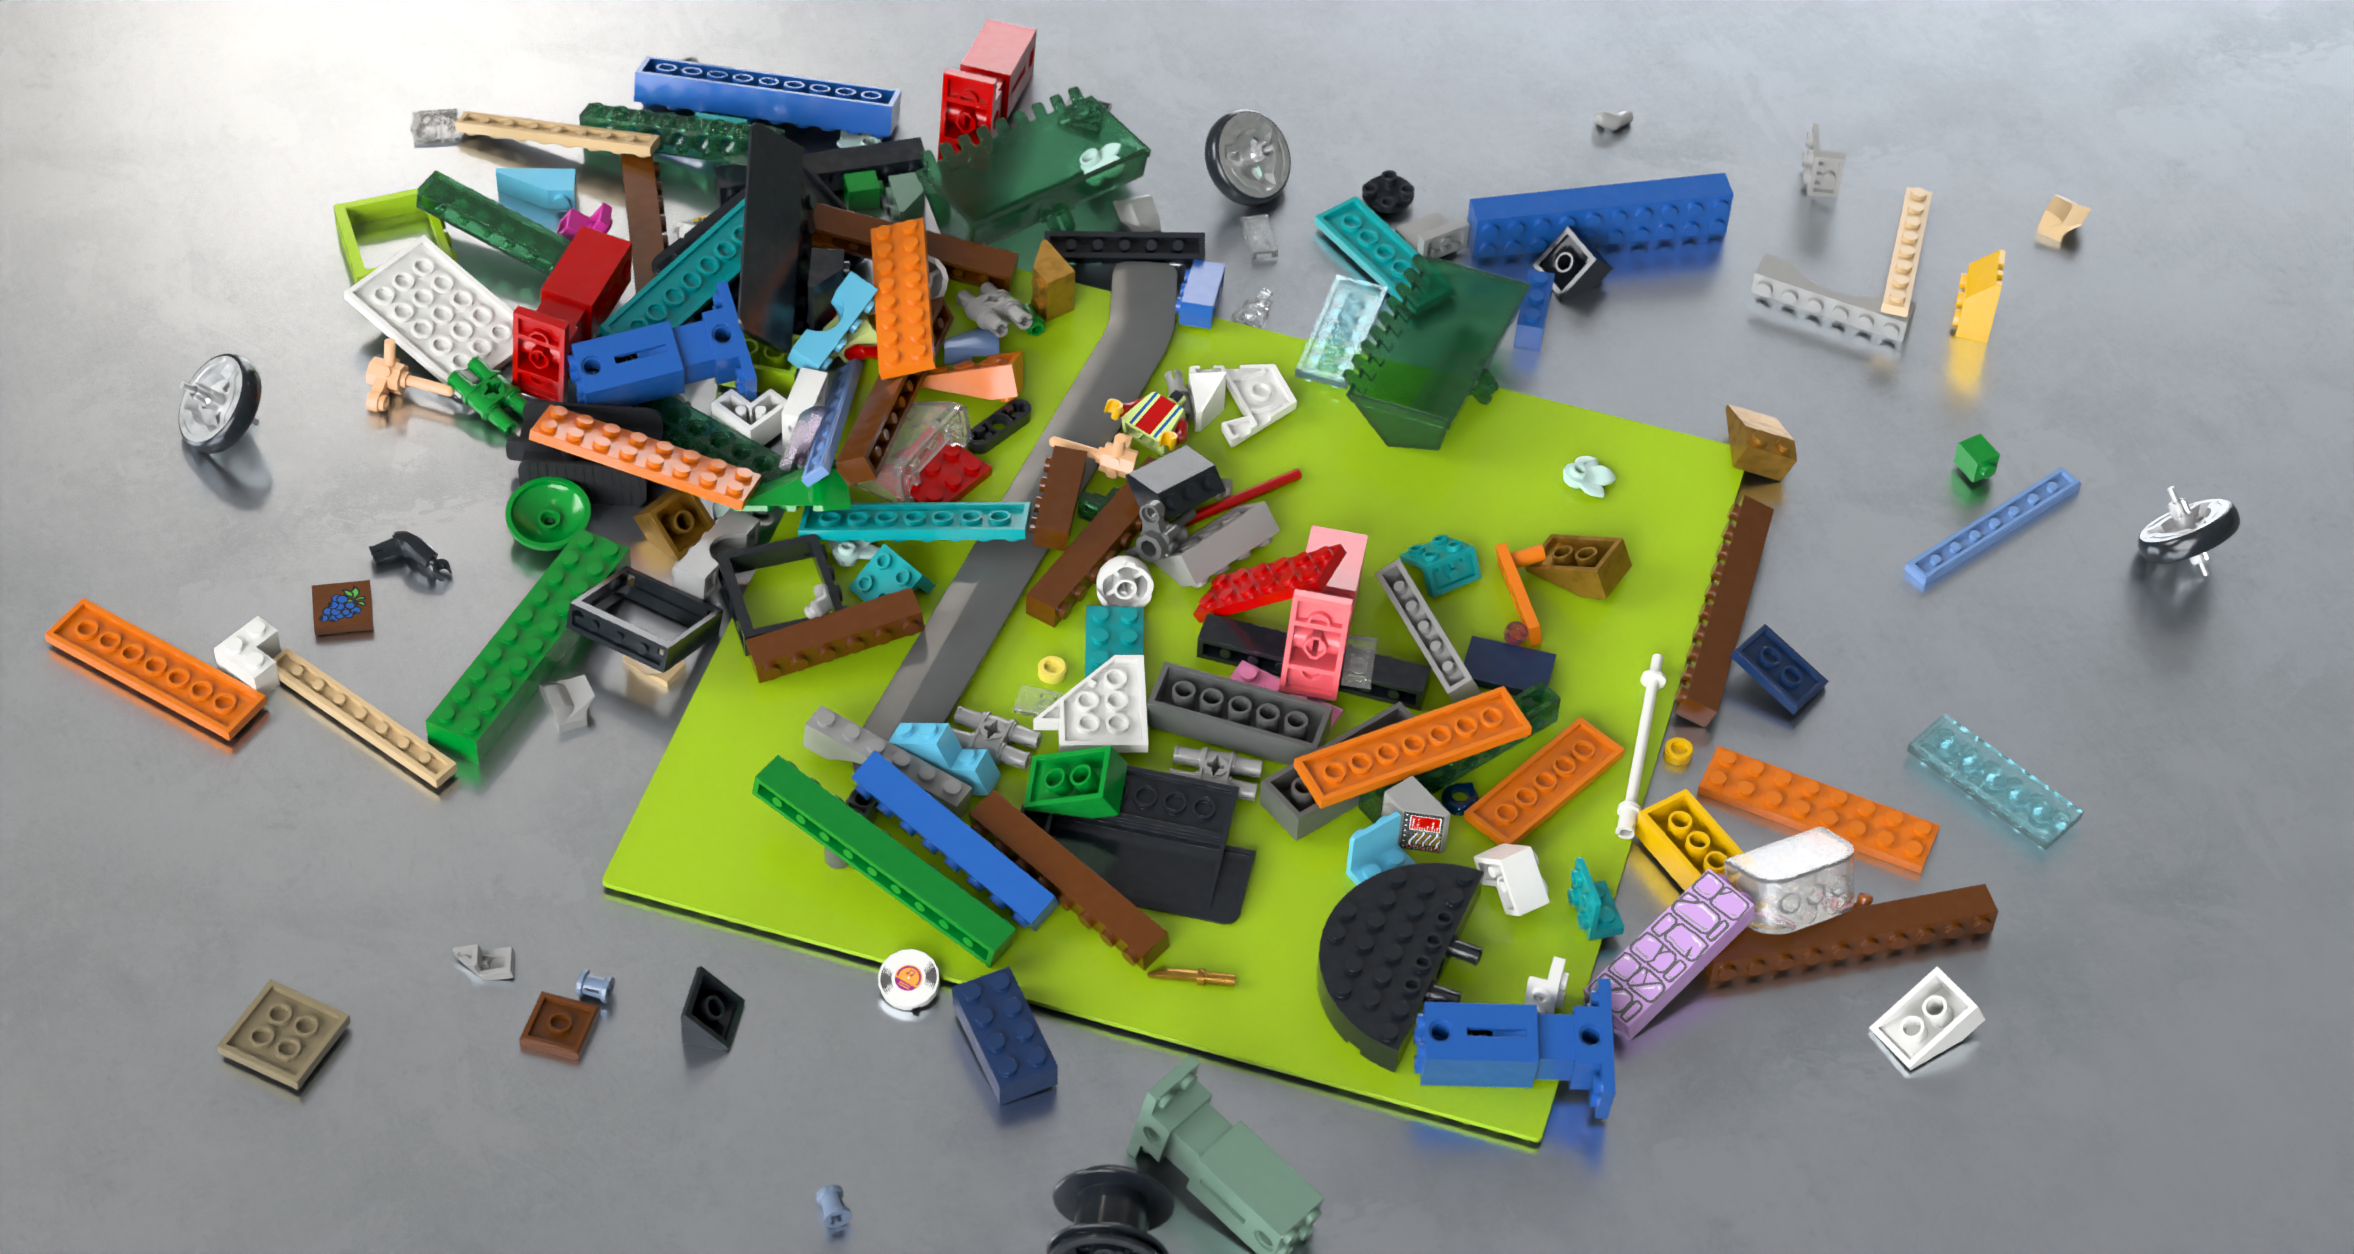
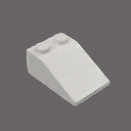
M1936 967L1869 1028L1912 1070L1964 1040L1985 1021V1018L1978 1006L1946 974Z

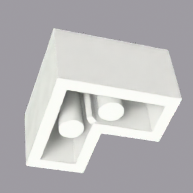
M770 388L754 401L749 402L736 391L730 389L711 403L712 426L752 454L782 432L781 413L787 399Z
M259 616L255 617L214 648L217 669L264 695H267L280 685L277 664L273 660L281 652L278 630Z
M1503 843L1473 857L1477 870L1484 871L1482 885L1497 887L1505 914L1521 916L1550 903L1547 896L1548 886L1540 875L1538 857L1531 846Z

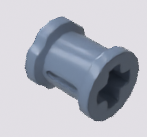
M583 969L577 981L576 995L581 997L589 995L600 998L603 1003H608L614 991L615 979L610 975L607 978L590 973V970Z
M839 1185L823 1187L816 1193L817 1204L822 1206L824 1211L823 1221L825 1226L829 1228L843 1226L852 1217L850 1209L844 1204L842 1199L843 1190Z

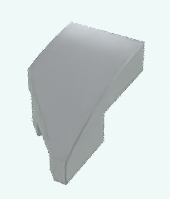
M479 944L453 948L456 958L482 980L514 978L515 951L512 946L484 951L481 950Z

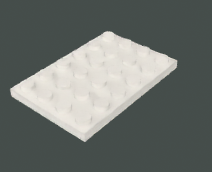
M425 235L344 292V299L389 338L394 339L398 346L443 384L449 385L447 384V379L455 370H459L473 384L481 382L479 378L467 369L469 361L475 356H479L494 370H500L513 360L514 311ZM455 390L454 394L461 399L462 396Z

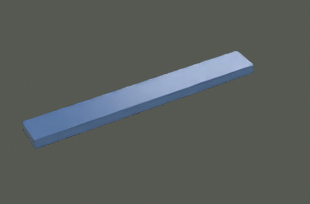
M854 358L836 370L801 480L807 487L830 474L863 368V363L859 359Z
M2060 467L1907 562L1904 570L1925 587L2080 490L2081 482L2063 467Z

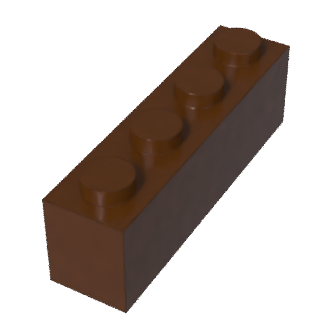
M1055 445L1052 456H1046L1044 472L1048 473V475L1041 477L1039 492L1043 493V495L1036 498L1034 512L1038 513V516H1032L1029 533L1034 534V546L1060 551L1067 549L1084 477L1087 451Z

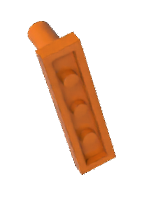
M1506 542L1495 545L1497 564L1530 645L1532 647L1542 644L1540 625L1517 569L1545 561L1544 548L1542 544L1510 553Z

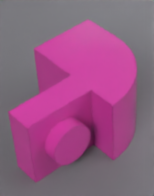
M603 203L591 217L571 208L558 222L554 242L568 248L581 226L607 234L613 224V219H611L613 207Z

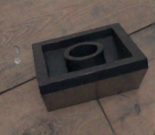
M702 966L696 969L681 1014L682 1043L726 1051L730 1048L745 1000Z

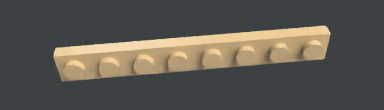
M465 111L455 122L456 132H463L470 136L487 135L494 139L510 138L518 142L534 141L542 145L557 144L563 145L566 148L581 147L587 148L590 151L604 150L611 151L614 154H636L638 157L651 156L661 145L660 135Z
M1906 188L1881 312L1902 317H1907L1932 197L1931 191H1926L1922 188Z
M286 647L273 658L276 661L278 676L281 682L434 787L438 788L458 771L456 762Z

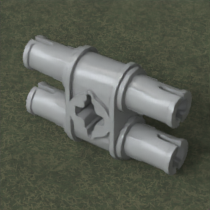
M986 282L980 287L981 296L974 297L968 290H961L956 295L958 300L956 302L965 309L966 316L971 320H975L981 329L990 330L996 337L1000 338L1008 333V328L1006 327L1008 323L1014 322L1022 330L1028 329L1032 325V316L1023 310L1022 303L1017 299H1013L1008 291L996 288L991 282Z
M959 706L954 716V724L976 730L969 733L952 728L963 749H987L996 765L1004 763L1026 771L1031 760V752L1009 746V744L1016 743L1037 750L1042 740V732L1021 726L1015 719L1008 720L992 715L990 711L981 713Z
M1179 745L1175 746L1173 764L1196 767L1198 770L1190 772L1170 768L1169 773L1239 787L1238 799L1255 802L1258 783L1235 780L1232 777L1235 774L1260 779L1263 760L1240 757L1234 751L1227 753L1210 750L1209 747H1202V750Z

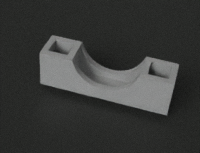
M730 508L722 517L720 516L716 520L715 525L709 531L703 533L701 540L695 546L689 548L681 561L678 560L674 564L672 569V576L674 577L673 587L704 601L717 587L719 563L715 561L716 554L755 546L759 542L760 519Z

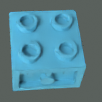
M1398 811L1389 816L1379 818L1376 823L1365 829L1357 830L1351 836L1346 875L1356 886L1378 873L1405 865L1416 864L1398 845L1401 814Z

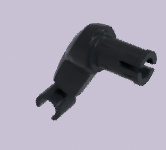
M396 531L392 535L393 538L374 546H369L375 564L400 554V556L403 555L404 557L414 559L425 569L431 565L435 578L439 581H444L440 570L446 569L452 574L449 562L445 559H436L438 553L422 538L410 532Z

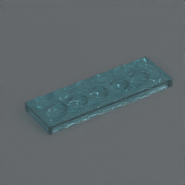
M1336 275L1295 368L1294 377L1331 385L1336 388L1348 389L1386 299L1388 287Z
M1945 713L1908 744L1907 751L2045 850L2082 818L2083 810Z

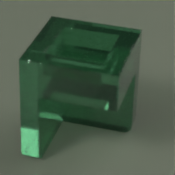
M1113 487L1106 497L1098 493L1091 494L1083 491L1078 497L1077 517L1091 522L1120 489Z

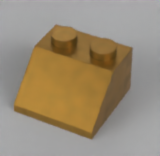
M1045 239L1041 241L1033 266L1031 305L1036 314H1040L1048 322L1074 310L1075 271Z
M671 488L633 516L647 540L675 561L684 557L689 548L695 546L701 540L703 533L709 531L715 525V522L698 496L675 488Z

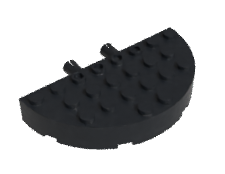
M1445 863L1405 865L1378 873L1366 879L1349 891L1334 907L1326 921L1320 940L1317 963L1318 994L1324 1012L1333 1028L1346 1043L1350 1041L1360 1050V1054L1369 1061L1395 1073L1412 1039L1417 1013L1423 1012L1424 1002L1460 1003L1462 992L1438 985V982L1451 957L1463 960L1474 966H1477L1480 962L1483 947L1459 940L1481 894L1484 871Z

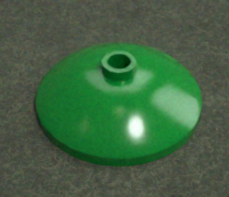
M540 477L524 483L511 495L505 510L506 524L511 535L522 545L540 551L558 550L565 548L580 528L587 530L591 521V505L584 490L574 482L561 477Z

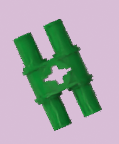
M475 356L469 361L467 369L479 378L481 382L473 384L459 370H455L449 375L447 384L452 386L463 397L462 400L465 405H470L481 415L483 421H490L504 435L508 436L516 429L517 422L505 413L503 409L511 407L523 418V406L528 400L521 394V388L514 386L506 379L502 371L494 370L479 356Z

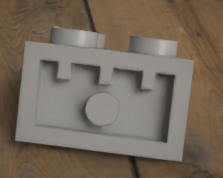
M1814 123L1812 132H1807L1806 136L1808 151H1804L1802 156V167H1806L1803 171L1802 184H1807V195L1838 198L1846 163V152L1820 150L1819 123Z
M1437 211L1397 226L1395 232L1429 262L1466 248L1470 224L1465 218L1448 222L1441 212Z

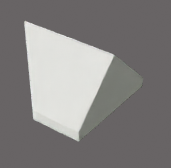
M1227 372L1189 373V402L1194 415L1192 419L1195 432H1201L1224 410Z

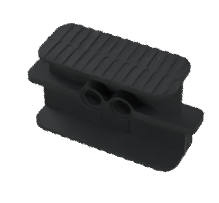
M540 400L528 401L524 404L520 437L511 436L506 441L508 459L522 461L518 467L520 486L540 477H561L580 486L588 496L591 504L639 507L646 502L648 479L529 440L531 428L551 404L565 407L567 410L581 415H589L605 423L616 424L620 428L632 432L643 433L647 437L659 441H664L663 417L657 410L631 406L623 407Z

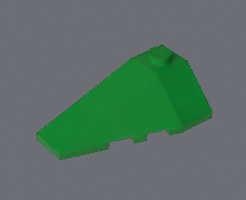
M834 459L830 474L809 487L801 481L805 467L758 486L742 511H771L774 509V506L787 509V511H797V508L802 506H811L813 511L851 509L848 486L843 477L838 473L835 465L836 459Z

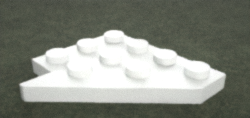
M1114 655L1034 718L1033 730H1058L1059 752L1112 746L1118 753L1148 752L1144 655Z

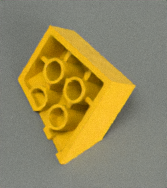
M1998 250L1969 263L1967 274L1961 273L1958 289H1962L1963 292L1958 291L1955 305L1960 310L1955 309L1952 325L1957 326L1955 337L1987 343L2002 287L2005 250Z

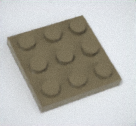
M270 979L218 1044V1053L299 1090L351 1023L350 1015Z

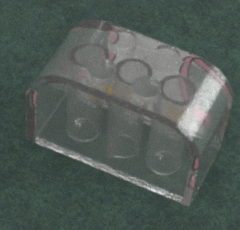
M1820 826L1725 859V877L1730 881L1734 889L1739 893L1745 892L1754 901L1755 919L1748 927L1766 934H1785L1851 910L1854 906L1853 845Z

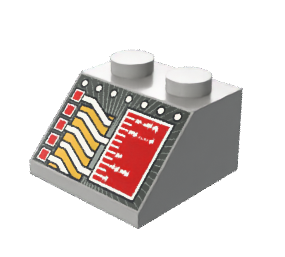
M1413 776L1384 792L1381 817L1389 816L1396 811L1401 814L1398 845L1402 849L1443 853L1446 848L1450 813Z

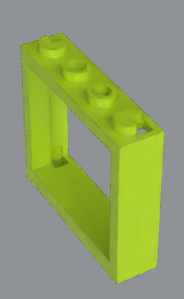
M428 186L333 205L337 230L355 284L378 267L365 269L351 226L354 224L426 210L438 247L458 263L455 249L450 250L449 248L452 247L450 234L448 231L444 232L446 226L443 214L437 213L440 211L438 199L436 196L431 195Z

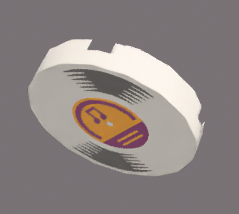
M914 949L901 950L890 955L882 964L878 974L879 988L884 999L893 1007L902 1010H913L912 1008L919 1006L921 1008L929 1004L936 996L940 986L939 970L934 960L926 953Z

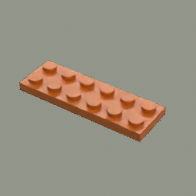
M1579 717L1465 810L1463 819L1497 845L1503 843L1517 845L1624 756L1625 749L1582 717Z

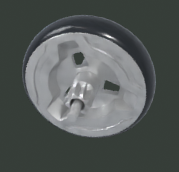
M1242 109L1232 111L1219 118L1207 135L1205 143L1206 167L1214 185L1228 199L1241 205L1257 206L1273 200L1284 189L1291 167L1289 147L1280 129L1268 117L1253 110ZM1252 139L1257 141V144L1254 146L1250 145ZM1254 168L1257 169L1260 176L1258 179L1252 172Z
M218 355L207 361L196 372L189 384L185 382L180 384V388L185 390L179 409L180 432L187 444L200 452L214 454L227 450L242 438L251 423L257 425L260 421L255 415L261 399V378L256 367L248 359L240 355Z
M2174 486L2169 487L2167 490L2172 499L2168 504L2170 512L2154 520L2141 531L2137 541L2139 551L2146 561L2153 564H2167L2190 559L2193 565L2199 564L2203 576H2207L2210 574L2205 563L2209 559L2208 551L2225 542L2238 530L2240 525L2238 510L2232 502L2226 499H2209L2188 505L2185 498L2178 497Z

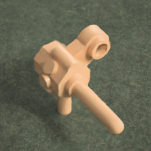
M392 338L384 340V359L374 356L367 369L366 383L372 385V389L367 397L366 408L377 413L387 410L390 402L389 392L402 396L405 388L408 386L448 397L452 396L455 392L454 388L450 385L412 376L411 372H409V367L400 363L401 360L396 358L395 340Z
M1124 433L1116 434L1114 443L1107 442L1105 447H1099V449L1056 436L1049 439L1051 447L1056 445L1087 451V457L1095 459V463L1099 464V471L1106 472V476L1112 479H1117V476L1126 478V474L1134 471L1139 451L1130 449L1133 436Z

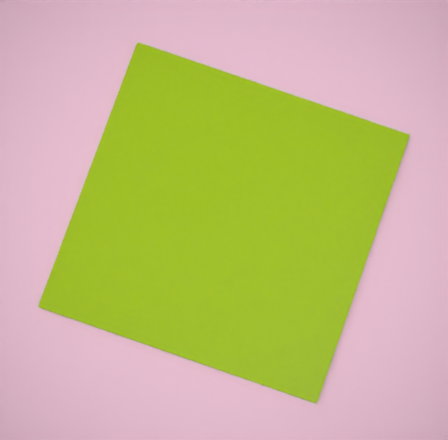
M1017 268L1010 295L1013 299L1019 300L1022 305L1025 303L1031 304L1033 272ZM948 279L947 290L943 298L954 320L945 339L979 327L975 320H971L966 316L965 309L957 304L956 295L961 290H968L974 297H978L982 293L980 292V287ZM1075 283L1074 310L1048 322L1044 320L1045 329L1039 336L1027 334L1025 330L1020 329L1014 322L1008 323V326H1006L1008 333L999 338V354L1015 351L1023 352V390L1016 399H1023L1030 403L1031 420L985 454L972 453L992 467V475L958 502H1001L1104 334L1109 323L1111 291ZM1176 313L1174 334L1165 357L1140 398L1148 396L1151 392H1156L1168 398L1169 389L1165 380V374L1170 370L1173 379L1176 378L1174 369L1182 372L1185 388L1188 389L1189 367L1200 366V370L1213 369V365H1224L1225 369H1240V365L1275 364L1297 400L1295 410L1236 446L1230 447L1221 431L1222 422L1244 416L1226 387L1224 410L1201 432H1195L1193 419L1188 421L1187 441L1175 447L1176 450L1187 445L1216 466L1220 478L1232 480L1233 489L1230 496L1296 468L1301 472V479L1240 504L1245 505L1265 501L1280 531L1271 537L1272 542L1260 548L1254 547L1250 550L1252 554L1249 557L1240 561L1234 560L1229 564L1231 568L1221 574L1227 575L1241 568L1249 569L1261 563L1275 562L1282 557L1290 558L1297 556L1301 552L1306 551L1312 525L1368 535L1361 582L1346 647L1430 666L1375 573L1400 559V554L1407 552L1409 547L1429 543L1432 541V538L1438 535H1448L1451 538L1461 540L1475 547L1481 574L1480 579L1433 598L1428 596L1422 569L1406 562H1401L1462 662L1464 663L1472 636L1556 654L1544 702L1510 694L1532 726L1531 735L1413 776L1450 813L1446 848L1443 853L1403 849L1416 864L1445 863L1477 869L1473 857L1498 845L1464 820V811L1579 717H1582L1625 749L1624 756L1517 844L1531 846L1532 850L1536 853L1539 861L1538 869L1540 875L1548 886L1547 896L1550 903L1521 916L1505 914L1497 887L1482 885L1479 899L1459 940L1483 947L1480 962L1477 966H1474L1463 960L1451 957L1438 982V985L1462 992L1460 1003L1524 1004L1529 977L1533 976L1548 980L1555 956L1566 959L1564 972L1569 973L1562 1009L1556 1008L1555 1014L1572 1015L1574 1006L1583 1005L1585 999L1583 990L1589 985L1603 938L1589 941L1585 930H1581L1578 925L1577 910L1575 906L1570 905L1567 894L1572 884L1571 870L1575 868L1576 858L1583 857L1593 882L1605 880L1612 898L1615 900L1633 838L1621 839L1615 832L1619 820L1617 813L1618 805L1626 799L1646 687L1640 681L1643 672L1650 670L1654 654L1663 656L1661 672L1666 676L1667 681L1662 689L1657 690L1637 804L1640 805L1642 810L1675 702L1674 697L1681 682L1680 676L1686 666V655L1693 643L1694 638H1692V635L1699 623L1700 618L1698 614L1706 600L1704 593L1712 580L1710 573L1718 560L1715 555L1724 540L1721 534L1726 524L1730 521L1727 518V514L1732 504L1736 501L1744 470L1733 468L1730 444L1214 317L1211 329L1179 324L1180 313ZM942 343L935 357L936 367L947 365L949 369H953V366L956 364H944V346ZM972 356V362H975V364L987 360V356ZM878 359L860 360L863 363V368L834 458L836 460L879 376ZM921 387L887 459L929 426L969 451L967 448V433L969 430L1008 402H1000V399L988 400ZM1000 423L992 426L997 430L1006 428L1004 424ZM1133 439L1130 449L1139 451L1134 470L1138 469L1149 456L1154 459L1162 457ZM1592 456L1598 460V466L1601 465L1610 469L1615 475L1616 480L1612 484L1602 486L1605 492L1603 498L1594 497L1586 494L1581 488H1572L1564 482L1563 470L1565 466L1569 463H1574L1578 457ZM1098 467L1077 503L1067 548L1127 482L1126 478L1117 476V479L1109 478L1106 476V472L1099 471ZM876 479L848 486L851 503L908 502ZM1220 494L1219 499L1212 497L1193 508L1197 511L1223 500L1222 494ZM805 506L797 508V511L785 510L769 543L798 537V528ZM1232 508L1185 527L1188 531V536ZM1177 515V516H1175V517H1173V518H1171V519H1169V520H1167V521H1165V522H1167V523H1168V522H1171V521L1175 520L1179 515ZM1140 531L1134 537L1133 542L1129 548L1136 545L1137 538L1141 533ZM1551 534L1623 538L1632 567L1607 599L1580 597L1527 572L1525 566L1517 569L1541 630L1542 644L1531 647L1497 564L1495 545L1506 542L1510 553L1535 545H1543ZM828 540L820 541V544H825L827 550V565L832 564L834 569V584L840 585L843 596L842 606L851 607L863 603L864 601L849 589V585L871 559H858L855 565L849 567L840 566L832 556V549L828 546ZM878 540L872 542L871 545L881 548L885 543L936 585L929 594L921 588L917 592L913 591L922 611L925 626L977 540H962L959 542H952L950 540H934L931 542H923L921 540H906L904 542ZM1055 549L1048 551L948 719L947 723L952 728L969 733L976 731L969 727L954 724L956 710L959 706H963L964 708L981 713L990 711L992 715L1008 720L1015 719L1019 725L1033 730L1034 718L1085 679L1086 606H1103L1097 596L1096 584H1093L1088 589L1085 598L1081 602H1077L1072 607L1067 619H1062L1055 628L1026 614V594L1064 551ZM1123 549L1118 556H1124L1127 549ZM1140 556L1136 557L1146 564L1154 583L1151 600L1144 606L1143 612L1146 707L1165 661L1229 678L1237 668L1236 666L1196 657L1198 636L1204 622L1199 623L1193 613L1199 606V600L1207 594L1212 586L1211 582L1218 575L1214 573L1209 576L1210 581L1199 588H1194V586L1181 587L1155 565L1154 562L1146 561ZM813 558L755 570L743 594L754 629L807 618L804 609L816 598L814 587L822 584ZM1293 598L1223 617L1288 632ZM731 619L602 877V883L607 888L884 963L890 955L901 950L914 949L921 951L934 960L939 970L940 979L957 984L965 983L1010 966L1027 1003L1533 1142L1542 1140L1560 1081L1534 1079L1532 1088L1420 1085V1074L1414 1073V1058L1417 1055V1045H1414V1034L1394 1073L1363 1057L1360 1054V1050L1350 1041L1346 1043L1327 1018L1321 1005L1317 988L1319 946L1322 931L1334 907L1349 891L1356 887L1355 883L1346 875L1350 838L1357 830L1365 829L1381 818L1384 792L1404 780L1395 783L1296 841L1260 804L1262 780L1288 766L1287 764L1148 727V752L1119 753L1128 763L1127 765L1169 773L1170 768L1196 772L1198 770L1196 767L1173 764L1175 746L1179 745L1202 750V747H1209L1210 750L1227 753L1234 751L1240 757L1263 760V768L1260 779L1235 774L1232 777L1235 780L1258 783L1255 802L1244 799L1237 800L1227 841L1229 846L1256 851L1239 919L1232 924L1224 925L1139 908L1168 932L1170 947L1145 971L1137 964L1135 966L1129 964L1118 948L1106 945L1095 929L1086 928L1079 921L1078 915L1072 910H1064L1060 905L1055 908L1037 931H1034L1030 926H1027L1026 929L1022 928L1011 918L1014 913L1006 907L1003 910L996 907L989 900L991 895L987 891L982 889L978 892L966 881L968 876L961 870L957 874L944 864L946 859L939 852L935 855L931 854L921 845L923 842L922 838L917 834H914L913 837L909 836L899 827L900 820L895 816L889 819L878 809L877 818L874 822L875 826L887 831L894 840L904 847L912 849L916 856L927 864L935 866L942 875L952 882L960 884L968 894L975 899L983 901L990 910L1011 922L1012 926L1016 928L1012 945L989 968L850 865L840 869L828 866L825 862L824 846L752 794L755 776L779 755L786 761L794 763L801 772L810 778L816 779L823 788L846 802L855 788V782L851 778L854 774L853 762L839 759L827 760L803 746L805 723L822 705L863 727L921 632L888 642L884 645L862 650L859 653L840 657L831 662H825L802 671L793 672L774 680L759 683L749 656L744 654L733 619ZM1047 656L1062 658L1067 664V675L1064 681L1058 684H1047L1041 681L1038 677V664L1041 659ZM1432 667L1429 686L1421 711L1407 708L1415 717L1453 704ZM1478 687L1481 693L1490 691V689ZM1338 691L1336 701L1322 699L1343 710V715L1329 732L1325 744L1394 704ZM1034 730L1042 732V740L1037 750L1016 743L1009 744V746L1031 752V760L1026 771L1004 763L996 765L1001 776L992 791L998 792L1019 811L1025 801L1032 757L1059 752L1058 730ZM971 795L969 810L961 819L969 827L971 823L968 813L986 796ZM1201 968L1206 969L1207 972L1235 974L1236 979L1235 987L1205 983L1204 986L1197 985V982L1148 978L1147 973L1158 969L1198 971Z

